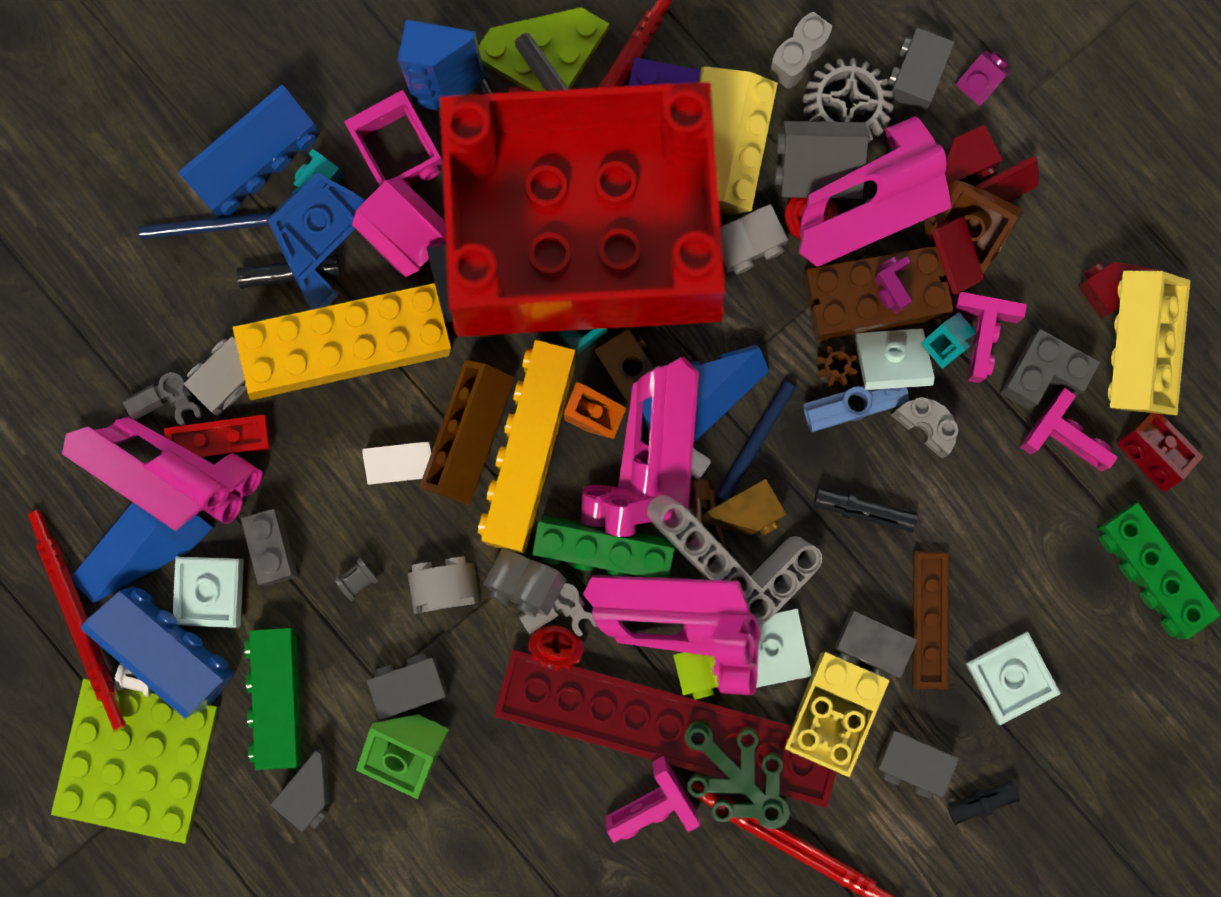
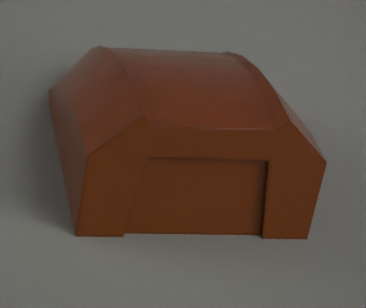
M959 180L949 182L947 185L952 208L925 219V238L935 244L932 232L941 222L964 217L982 272L985 273L1000 253L1024 210Z

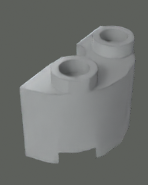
M920 397L906 402L891 414L908 430L913 427L923 429L926 433L924 444L939 457L944 458L952 451L956 443L958 426L952 414L942 404L935 400Z
M465 556L445 559L446 566L432 568V562L411 565L412 572L408 573L413 613L418 614L480 603L474 563H466Z

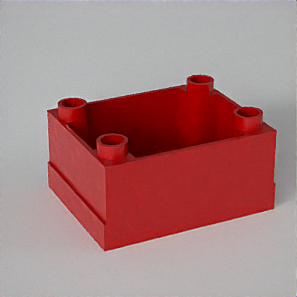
M711 82L440 97L449 309L453 316V327L457 337L722 321L725 289Z

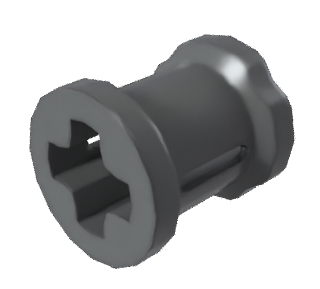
M360 557L357 559V564L342 576L337 575L334 581L344 595L352 602L356 599V594L369 584L378 583L379 579L368 563Z

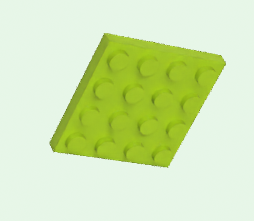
M83 679L51 815L179 843H188L219 706L208 705L203 710L185 719L156 693H151L150 697L144 696L141 691L124 688L122 691L117 690L118 693L115 697L127 726L121 730L113 731L102 701H97L89 679Z

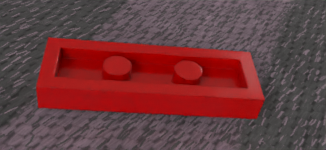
M266 415L164 428L165 438L203 459L226 456L231 453L240 454L271 449L268 418Z

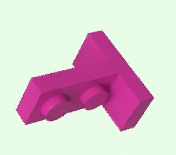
M960 292L953 299V311L978 316L975 328L977 333L974 334L966 381L981 383L986 379L987 375L991 376L994 369L995 356L990 355L992 342L997 343L1001 329V323H997L996 320L1012 323L1020 322L1025 317L1027 304Z
M1066 388L1056 393L1019 446L1031 455L1040 449L1048 436H1051L1101 472L1110 469L1118 458L1110 452L1112 448L1107 443L1098 438L1092 440L1082 433L1084 429L1077 422L1069 418L1065 420L1061 418L1076 397L1075 394Z
M665 756L652 762L654 777L660 787L605 816L607 833L613 843L622 838L629 839L635 836L641 828L652 822L658 823L665 820L674 810L688 832L700 826L697 809Z

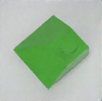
M420 715L373 723L356 771L418 799L440 754L449 729Z

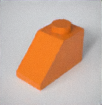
M576 382L563 415L565 421L589 433L614 439L626 407Z

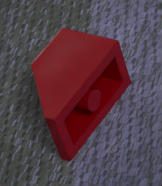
M1112 262L1104 268L1099 263L1084 274L1087 280L1078 288L1099 317L1103 319L1120 307L1118 285L1122 280L1123 271L1161 270L1120 262Z

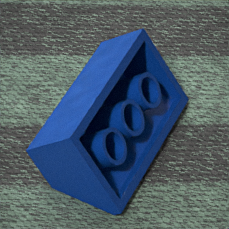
M410 20L405 21L398 62L414 103H417V106L427 110H436L437 107H440V97L466 95L476 88L478 82L485 79V72L474 31Z
M281 85L178 173L218 218L223 215L227 216L240 206L239 201L246 195L258 192L265 185V179L273 172L278 173L284 170L290 164V158L299 150L305 151L315 143L319 131L288 90Z
M130 587L119 591L87 619L80 628L185 719L211 705L235 675L229 669L227 661L217 654H211L204 648L202 640L197 635L186 632L179 625H176L177 619L168 611L160 610L151 602L152 598L144 590Z

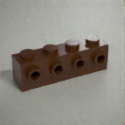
M464 361L419 488L444 498L470 505L515 377L484 363Z

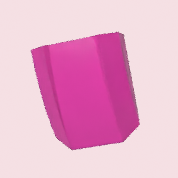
M400 177L385 180L357 209L352 222V226L404 277L419 271L420 267L429 259L426 246L446 241L445 221Z

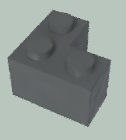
M1039 329L1030 336L999 394L1028 410L1038 405L1049 384L1060 390L1066 388L1077 396L1085 391L1100 362Z

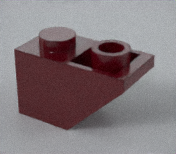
M985 125L954 138L946 153L947 165L945 176L947 183L955 180L966 183L975 178L978 182H981L996 174L995 169L1001 163L1002 158Z

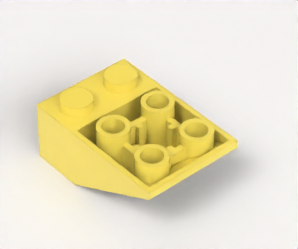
M820 653L805 689L785 749L850 777L890 680L829 653Z

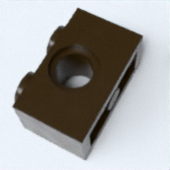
M629 329L594 350V356L628 408H630L631 401L629 389L633 387V383L637 382L645 374L660 368L657 362L651 364L645 355L648 348L638 333L633 336ZM628 361H636L641 365L642 371L637 376H628L623 371L624 364Z

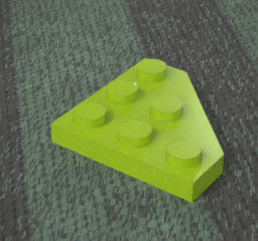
M582 7L492 27L479 45L482 64L529 92L546 91L515 47V40L522 34L529 33L570 90L610 27L609 23Z

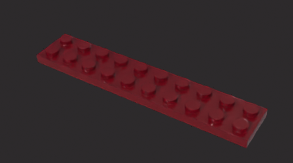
M513 649L494 712V717L654 761L665 756L669 765L716 778L729 777L702 750H693L687 745L685 732L688 725L696 720H703L709 723L714 733L712 740L740 768L741 748L737 743L738 734L741 729L751 727L759 735L758 744L755 748V784L761 790L766 791L767 774L762 769V760L767 753H778L783 759V769L780 772L779 795L828 808L837 773L832 769L785 749L792 729L791 725L572 666L570 670L560 667L556 672L554 667L550 665L542 668L541 661L532 660L531 654ZM695 732L692 735L693 740L698 743L705 740V736L701 732ZM744 734L741 737L745 744H752L755 741L751 734ZM769 759L766 765L770 769H776L779 766V762L775 759Z

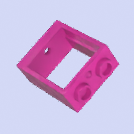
M403 90L344 121L379 186L385 181V178L363 138L405 115L430 159L397 177H400L410 186L421 179L423 182L435 178L440 173V169L443 168V162Z

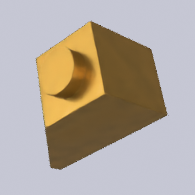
M765 479L709 510L702 516L704 523L748 536L758 531L764 536L780 527L777 520L784 517L786 513Z

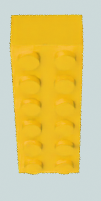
M435 283L232 327L250 400L447 357L451 350Z
M535 340L533 349L527 347L522 363L524 373H526L524 381L518 380L513 397V400L516 401L515 405H517L516 413H509L504 431L507 434L506 437L509 438L506 448L500 447L495 465L500 470L498 480H491L487 493V500L491 503L489 514H482L478 527V533L482 536L481 541L486 545L526 554L577 362L576 352L573 349Z

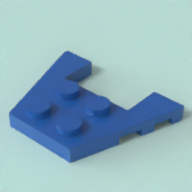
M319 173L312 174L267 219L310 310L327 307L339 295L315 271V268L355 229L352 226L357 209L366 201L356 195V193Z

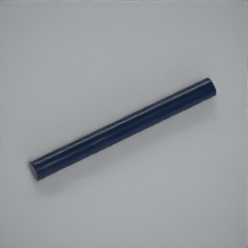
M273 212L139 226V235L141 239L269 226L267 219Z
M784 381L715 496L726 502L729 500L796 389L794 385Z

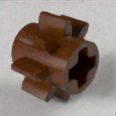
M844 345L836 352H833V349L828 346L825 349L827 359L818 357L815 361L817 364L822 365V370L816 376H824L828 379L827 387L829 388L835 381H839L843 387L846 386L847 379L845 375L855 376L858 372L851 368V363L857 357H849L845 354L846 347ZM833 360L836 364L842 362L844 365L840 370V374L837 370L831 371L829 369Z

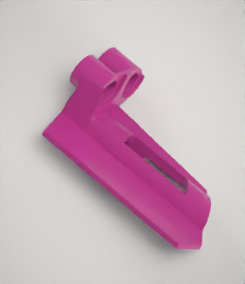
M914 116L884 129L891 149L890 153L809 194L800 222L799 235L802 238L799 254L818 267L952 208L945 176L947 163L944 149L940 144H936L918 117ZM868 180L875 181L877 193L871 201L824 221L825 208L832 195Z
M684 357L645 374L637 382L633 383L618 487L606 485H588L583 487L581 505L582 524L591 527L605 526V532L609 535L628 537L635 534L637 524L651 522L647 509L652 499L657 496L667 495L687 510L689 509L699 372ZM652 397L650 440L648 446L641 441L642 413L644 401ZM673 508L666 511L663 521L671 517Z
M129 417L117 419L114 424L107 428L92 429L85 427L66 433L62 455L175 531L202 510L223 524L232 522L241 511L243 505L242 498L252 494L258 488L263 477L260 469L237 454L231 453L216 464H212ZM138 435L160 449L162 453L153 460L143 463L116 444L129 441Z
M592 575L583 595L593 606L592 616L596 625L606 635L614 637L617 643L714 656L713 675H717L719 693L754 695L758 681L760 627L756 617L750 614L739 581ZM622 621L683 624V628L676 635L635 633L626 629Z

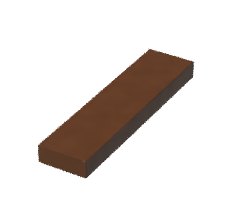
M915 551L913 552L912 638L916 639L917 642L912 651V688L948 689L949 552Z

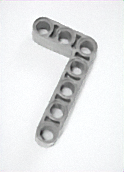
M660 495L652 499L648 505L647 513L650 521L707 580L731 581L737 577L736 581L740 582L750 614L756 617L759 625L769 621L821 566L822 553L820 550L803 538L794 536L784 541L749 576L680 503L667 495ZM673 508L671 517L663 521L666 511ZM691 532H695L694 538L685 544L686 537ZM805 550L803 557L798 561V556ZM716 554L714 562L707 566L709 558ZM781 575L779 582L774 585L775 579ZM757 600L755 607L750 609L752 602Z

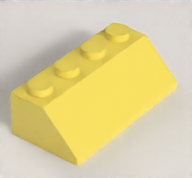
M701 67L698 82H711L719 212L727 215L752 211L778 83L748 71Z
M1123 271L1122 280L1118 285L1120 308L1119 314L1115 318L1116 348H1114L1111 355L1114 370L1113 380L1108 388L1110 408L1166 415L1178 414L1190 280L1163 271Z

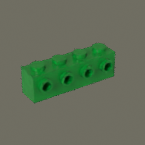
M1139 503L1128 505L1096 528L1101 535L1099 537L1101 545L1107 552L1116 555L1121 562L1119 565L1121 572L1129 581L1136 582L1142 591L1139 593L1141 599L1151 610L1155 608L1163 619L1160 621L1162 628L1170 637H1176L1177 640H1188L1221 616Z
M542 515L538 522L532 555L539 556L541 562L548 564H560V561L571 562L574 568L585 571H592L594 567L607 569V574L612 576H627L628 573L641 577L669 578L675 546L667 538L636 532L632 536L617 537L607 534L605 526L591 527L579 521Z

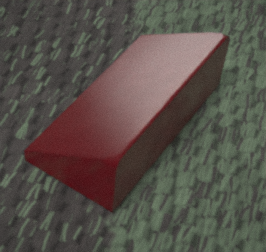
M1031 156L976 185V187L1010 202L1038 186L1037 160L1035 156Z
M958 217L941 222L933 230L932 234L951 292L954 295L983 280L984 275L965 218Z

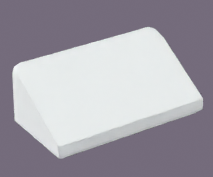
M430 442L362 449L368 485L422 479L433 450L432 444Z

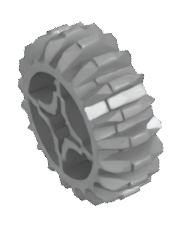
M841 58L838 59L836 69L829 63L825 64L823 68L824 73L816 71L813 76L815 82L812 81L807 84L806 89L809 93L804 95L803 102L808 106L804 108V115L813 116L809 122H835L826 114L823 108L825 107L826 111L834 112L838 116L839 122H851L856 115H865L866 112L873 113V116L865 122L869 136L868 144L871 143L873 139L872 134L881 135L883 131L881 125H888L890 117L887 113H891L893 110V104L887 102L892 98L893 93L892 91L884 90L888 85L887 79L877 80L880 74L879 69L873 70L872 73L868 72V61L864 62L861 68L856 67L857 62L855 58L850 60L848 66H845ZM845 81L843 90L822 94L832 84ZM857 84L865 88L870 96L860 93ZM849 91L850 105H852V108H850V111L847 115L846 102H844V99L846 98Z

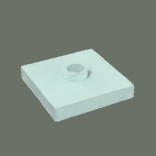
M923 329L856 333V346L865 390L934 385L935 377L929 353L920 344L925 340Z
M175 557L173 616L177 619L176 625L241 627L244 559Z
M798 609L776 613L769 621L759 625L760 642L758 644L757 687L812 676Z
M1028 632L965 663L998 725H1002L1061 694Z

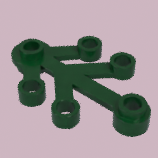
M703 720L691 722L685 732L687 745L693 750H702L729 778H710L703 774H694L690 777L687 785L689 793L694 797H702L707 792L745 794L753 803H731L727 799H718L712 808L714 819L718 822H727L731 817L756 818L765 828L777 829L782 827L788 821L790 814L787 801L779 795L780 772L783 769L782 757L775 752L767 753L763 757L762 769L767 774L766 793H764L755 784V748L759 740V735L755 729L745 727L738 734L737 743L741 748L740 768L712 740L714 733L709 723ZM695 732H701L705 736V740L698 743L693 740L692 735ZM744 734H751L755 741L752 744H745L741 737ZM769 759H775L779 762V766L776 769H770L767 767L766 762ZM696 780L702 781L705 788L699 791L695 790L692 783ZM721 805L726 806L729 809V813L727 815H720L716 808ZM773 807L778 810L779 814L776 817H769L765 811Z

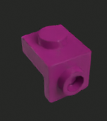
M985 51L955 85L981 106L1002 81L1010 75L1011 71L1006 68L1009 63L997 52L993 51L990 54L988 51Z
M895 256L878 267L881 272L874 279L880 289L877 294L881 303L886 309L891 308L895 315L906 309L912 302L896 274L905 270L911 263L908 256L900 261Z

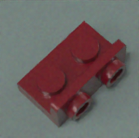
M1148 413L1129 434L1117 443L1118 447L1162 492H1166L1183 481L1203 458L1195 447L1162 414Z

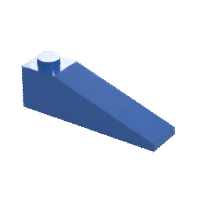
M758 345L721 354L717 360L701 364L699 361L690 363L699 372L694 441L704 434L769 372ZM652 397L644 401L642 413L649 431Z
M132 502L73 574L72 580L78 589L93 603H96L146 574L162 568L163 565L175 560V557H183L190 553L214 527L198 513L175 531Z

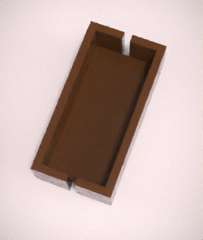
M933 246L807 269L803 276L808 307L813 306L810 311V318L815 342L856 335V333L874 332L946 319L953 312L948 282H941L946 274L937 247ZM895 256L899 261L908 256L911 263L905 270L896 274L912 302L906 309L895 315L891 308L886 309L881 303L877 294L880 289L874 279L881 272L878 267Z

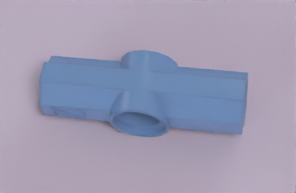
M865 386L853 387L848 391L803 404L804 415L812 433L902 406L909 401L907 387L865 390ZM851 396L860 397L864 402V410L861 412L851 410L848 406V398Z

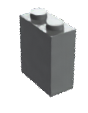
M784 121L783 134H777V154H782L781 165L775 164L774 174L775 185H780L782 197L808 198L809 194L865 166L869 138L866 124L864 122ZM864 182L832 195L830 198L862 199Z

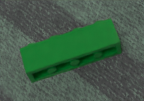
M297 628L249 631L250 638H246L244 644L245 656L251 662V672L246 674L247 693H252V707H248L247 722L248 727L253 728L254 742L249 743V760L251 763L254 762L255 770L302 766Z

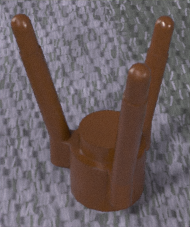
M695 479L691 480L688 510H694V517L702 525V509L707 508V503L710 510L716 507L715 490H709V480ZM714 526L719 544L729 553L723 528Z

